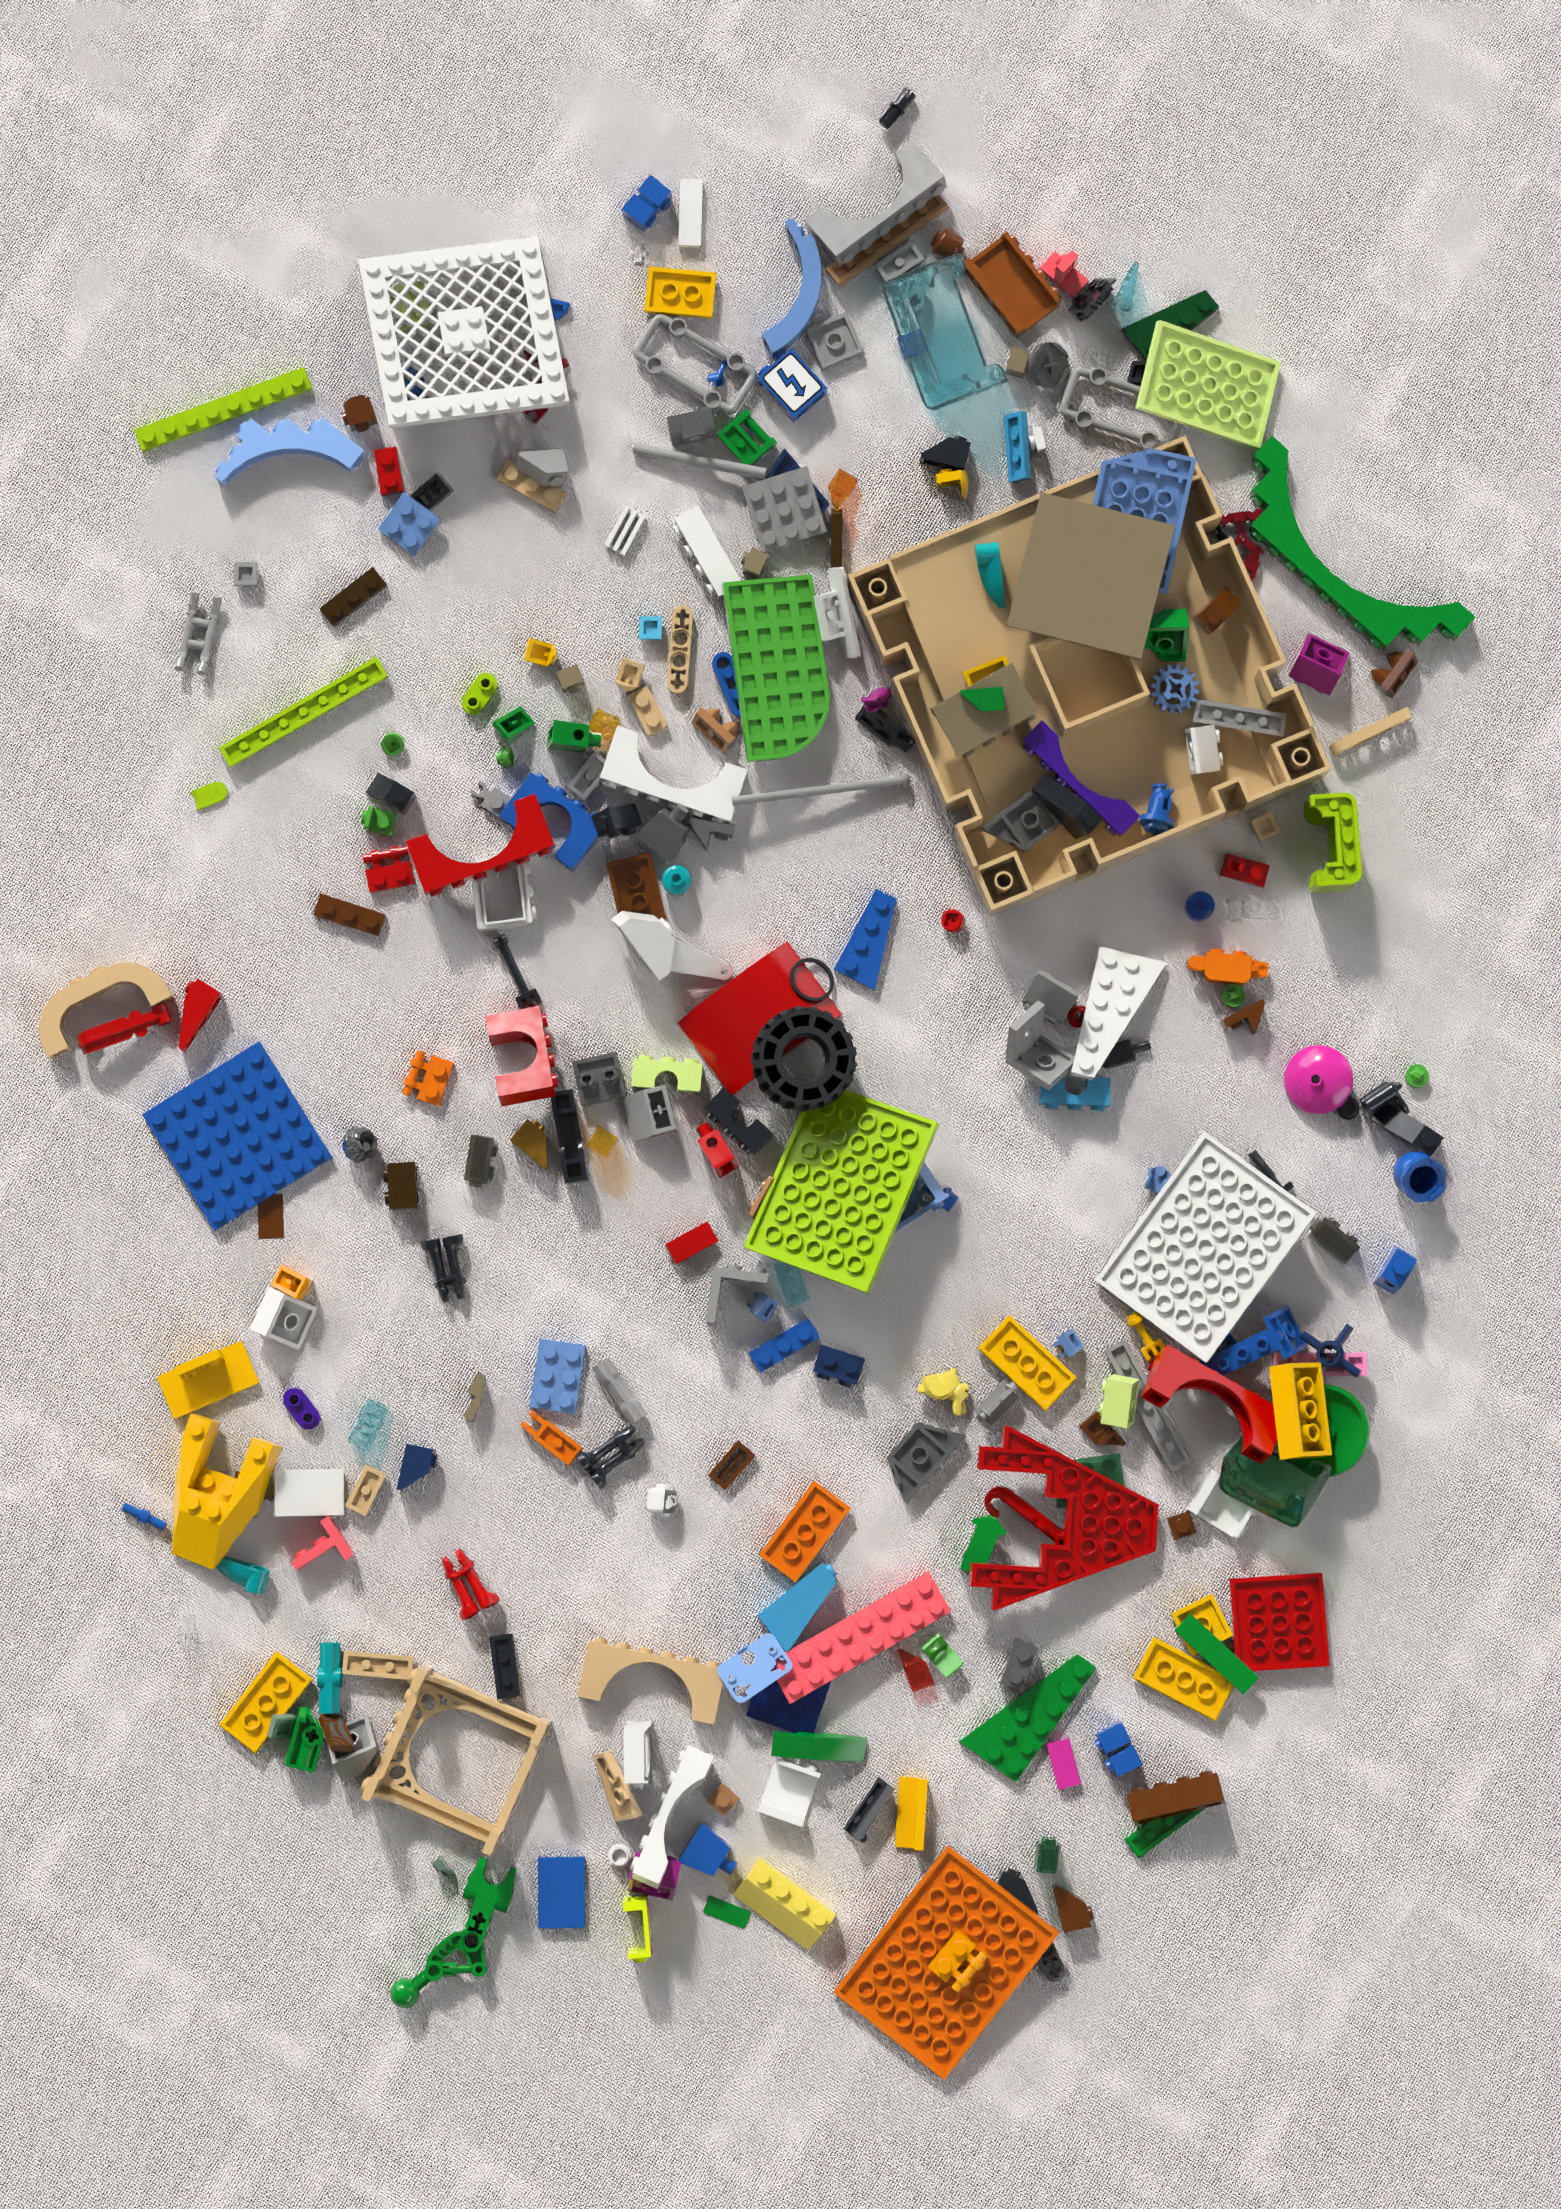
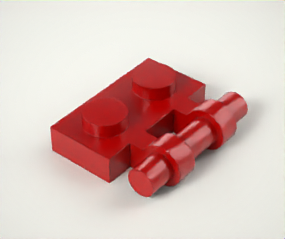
M393 846L389 850L379 852L378 850H373L369 854L362 855L364 864L373 862L374 865L373 869L365 870L370 894L415 885L411 862H401L400 856L409 855L407 846L399 848L398 846ZM393 858V865L381 867L380 860Z

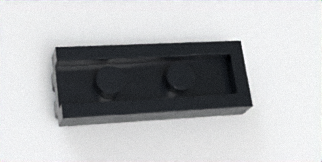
M513 1634L489 1637L497 1700L521 1697Z
M878 1777L844 1827V1830L856 1840L862 1843L866 1842L868 1838L865 1834L866 1830L894 1788Z

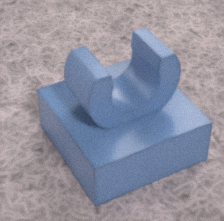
M755 1292L753 1295L758 1299L754 1305L747 1303V1307L751 1309L750 1312L767 1322L779 1303L763 1292L761 1294Z
M1073 1328L1057 1337L1058 1340L1053 1344L1054 1347L1058 1345L1063 1347L1064 1352L1059 1355L1061 1358L1067 1355L1071 1357L1085 1348Z

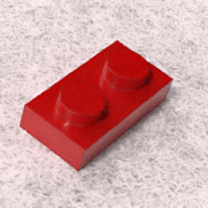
M397 447L374 450L381 496L403 493Z

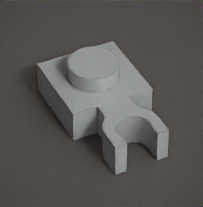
M478 781V785L483 787V791L476 793L472 790L471 794L476 798H483L484 801L481 806L499 818V814L511 798L496 787L491 792L488 791L486 785Z

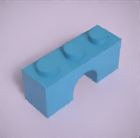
M1065 1076L1049 1091L1040 1085L1039 1105H1045L1044 1109H1058V1105L1068 1106L1067 1110H1081V1106L1090 1107L1091 1111H1104V1107L1110 1106L1111 1078L1095 1077L1093 1080L1086 1079L1085 1091L1079 1095L1070 1094L1066 1090L1064 1085Z

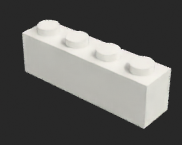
M697 505L674 518L675 526H673L677 537L679 539L683 537L687 545L684 548L690 558L694 557L698 563L695 568L700 577H706L709 583L706 585L712 597L717 596L718 600L721 601L724 599L723 582L741 581Z

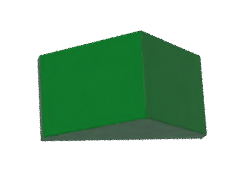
M520 706L495 720L492 726L503 741L510 746L529 730L535 722Z

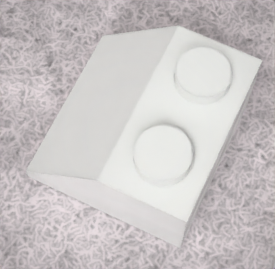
M1214 725L1184 729L1190 775L1220 771V766H1223L1222 752H1218L1217 743H1220L1219 730H1215Z
M268 1287L250 1329L299 1350L318 1308Z

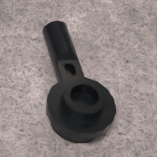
M1352 1091L1346 1102L1336 1109L1339 1117L1344 1120L1354 1119L1359 1113V1104L1352 1097Z

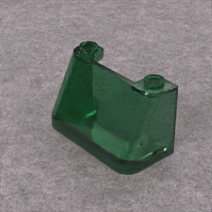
M1242 1436L1223 1457L1219 1479L1220 1489L1226 1495L1289 1527L1299 1526L1330 1477L1332 1466L1322 1461L1314 1460L1309 1464L1308 1468H1305L1289 1459L1280 1460L1279 1454L1272 1452L1271 1456L1260 1465L1241 1454L1243 1447Z

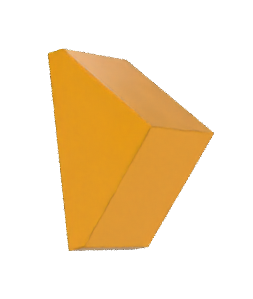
M281 1265L271 1286L303 1301L313 1280Z

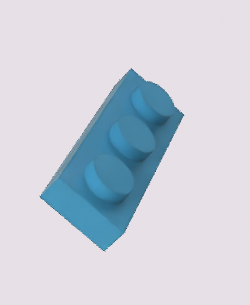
M1018 411L1004 416L1008 482L1014 484L1031 479L1027 412Z

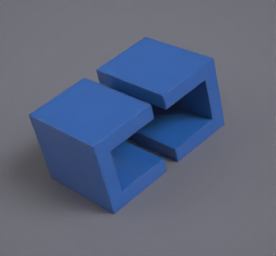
M649 175L638 188L639 195L637 196L634 193L622 208V216L643 232L647 227L652 228L658 220L656 215L661 210L666 211L672 203L671 191L652 175Z
M1121 1721L1095 1733L1098 1739L1094 1740L1100 1753L1105 1752L1108 1760L1104 1762L1110 1774L1115 1772L1116 1776L1119 1777L1143 1765L1132 1744L1111 1754V1751L1131 1742Z

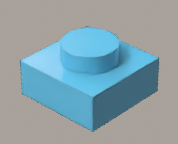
M639 616V640L662 641V617Z

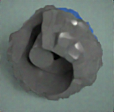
M352 1127L346 1132L342 1142V1150L345 1151V1156L355 1163H360L368 1158L372 1159L378 1151L377 1136L365 1127Z

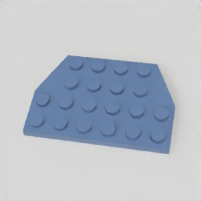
M1151 448L1102 461L1092 505L1175 525L1158 593L1167 594L1197 458Z

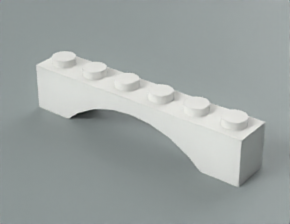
M689 1745L685 1752L681 1750L676 1764L679 1765L676 1773L672 1771L667 1785L670 1786L668 1793H662L658 1802V1806L661 1809L658 1815L653 1814L648 1827L652 1828L649 1836L644 1835L639 1846L640 1849H643L640 1857L635 1856L631 1864L630 1870L633 1871V1879L658 1889L668 1865L664 1847V1831L668 1817L674 1806L684 1795L704 1783L714 1756Z

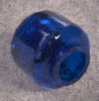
M1205 891L1193 892L1184 903L1185 914L1194 922L1206 921L1215 910L1214 899Z

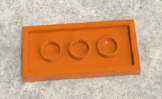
M813 1481L759 1553V1556L796 1583L851 1508L816 1481Z

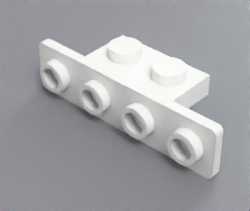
M843 567L829 568L827 572L831 591L813 596L822 641H828L840 637L844 658H858L861 656L860 643L857 638L856 622L853 617L851 597L849 596L847 576Z

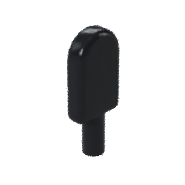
M1130 1039L1117 1042L1102 1067L1110 1069L1134 1062L1136 1060V1053L1151 1049L1149 1040L1132 1045Z

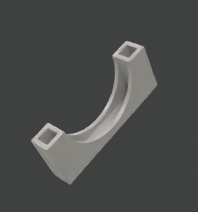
M910 140L894 152L896 162L903 172V181L896 199L884 211L869 218L850 220L837 217L821 206L804 219L808 232L812 233L815 240L839 267L844 263L850 262L854 255L861 250L869 248L873 241L880 236H885L892 227L904 222L911 213L923 208L934 196H939L947 187L944 175L913 140Z

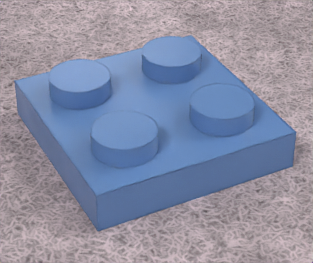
M403 492L378 530L410 554L416 556L442 519L406 492Z

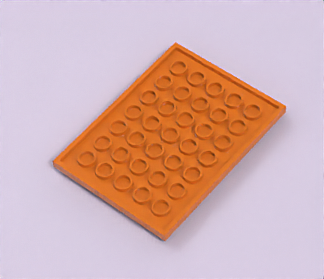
M947 1845L837 1985L833 1993L945 2080L1059 1935V1931L955 1849ZM957 1930L976 1944V1947L971 1952L973 1955L977 1956L982 1950L989 1956L984 1961L983 1968L975 1972L970 1978L971 1982L967 1987L964 1986L959 1993L952 1988V1985L957 1981L955 1977L951 1976L945 1982L928 1968L931 1961ZM965 1959L958 1969L963 1973L970 1963Z

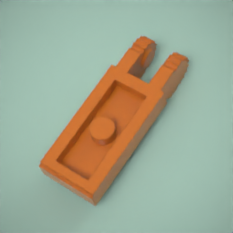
M531 1410L529 1412L530 1417L541 1423V1428L536 1432L532 1426L523 1421L520 1426L534 1436L533 1439L570 1466L576 1459L575 1455L581 1452L583 1447L550 1421L544 1420Z

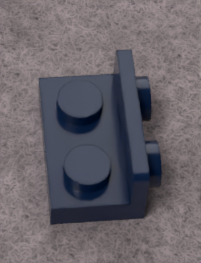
M821 1345L813 1371L817 1372L816 1377L829 1381L830 1377L839 1380V1385L851 1388L852 1384L857 1385L865 1359Z

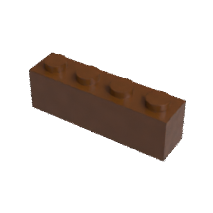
M1205 1771L1199 1773V1777L1190 1779V1776L1177 1778L1175 1783L1159 1782L1154 1784V1788L1145 1790L1144 1787L1132 1789L1131 1793L1126 1795L1134 1825L1226 1804L1218 1773Z

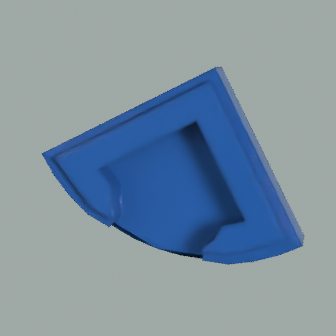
M550 298L554 321L565 316L571 306L570 303Z

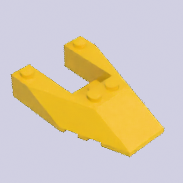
M190 1414L182 1437L175 1478L172 1554L214 1570L230 1550L233 1542L244 1532L253 1516H256L259 1512L282 1446L262 1438L252 1437L240 1473L236 1479L205 1467L221 1423L202 1415Z

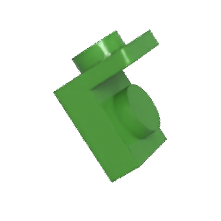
M369 806L368 811L364 810L361 824H364V829L368 832L393 837L398 815L397 813Z

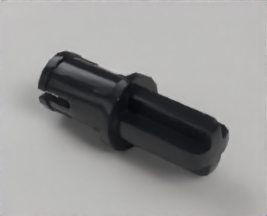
M904 88L897 99L889 103L890 107L879 119V123L883 128L889 129L899 116L905 114L904 110L916 98L913 92L908 98H905L911 91L910 89Z

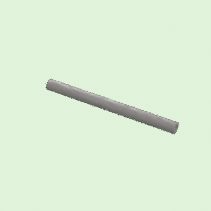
M637 443L633 447L634 455L759 479H766L767 468Z

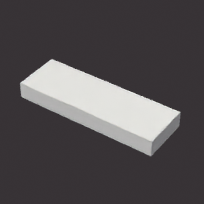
M680 179L679 247L701 248L703 179Z

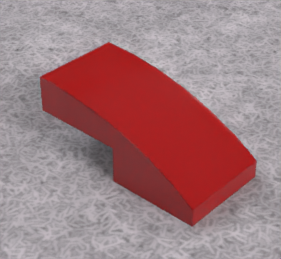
M707 1221L666 1243L664 1246L676 1265L719 1241Z

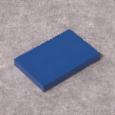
M585 1856L538 1857V1928H585Z

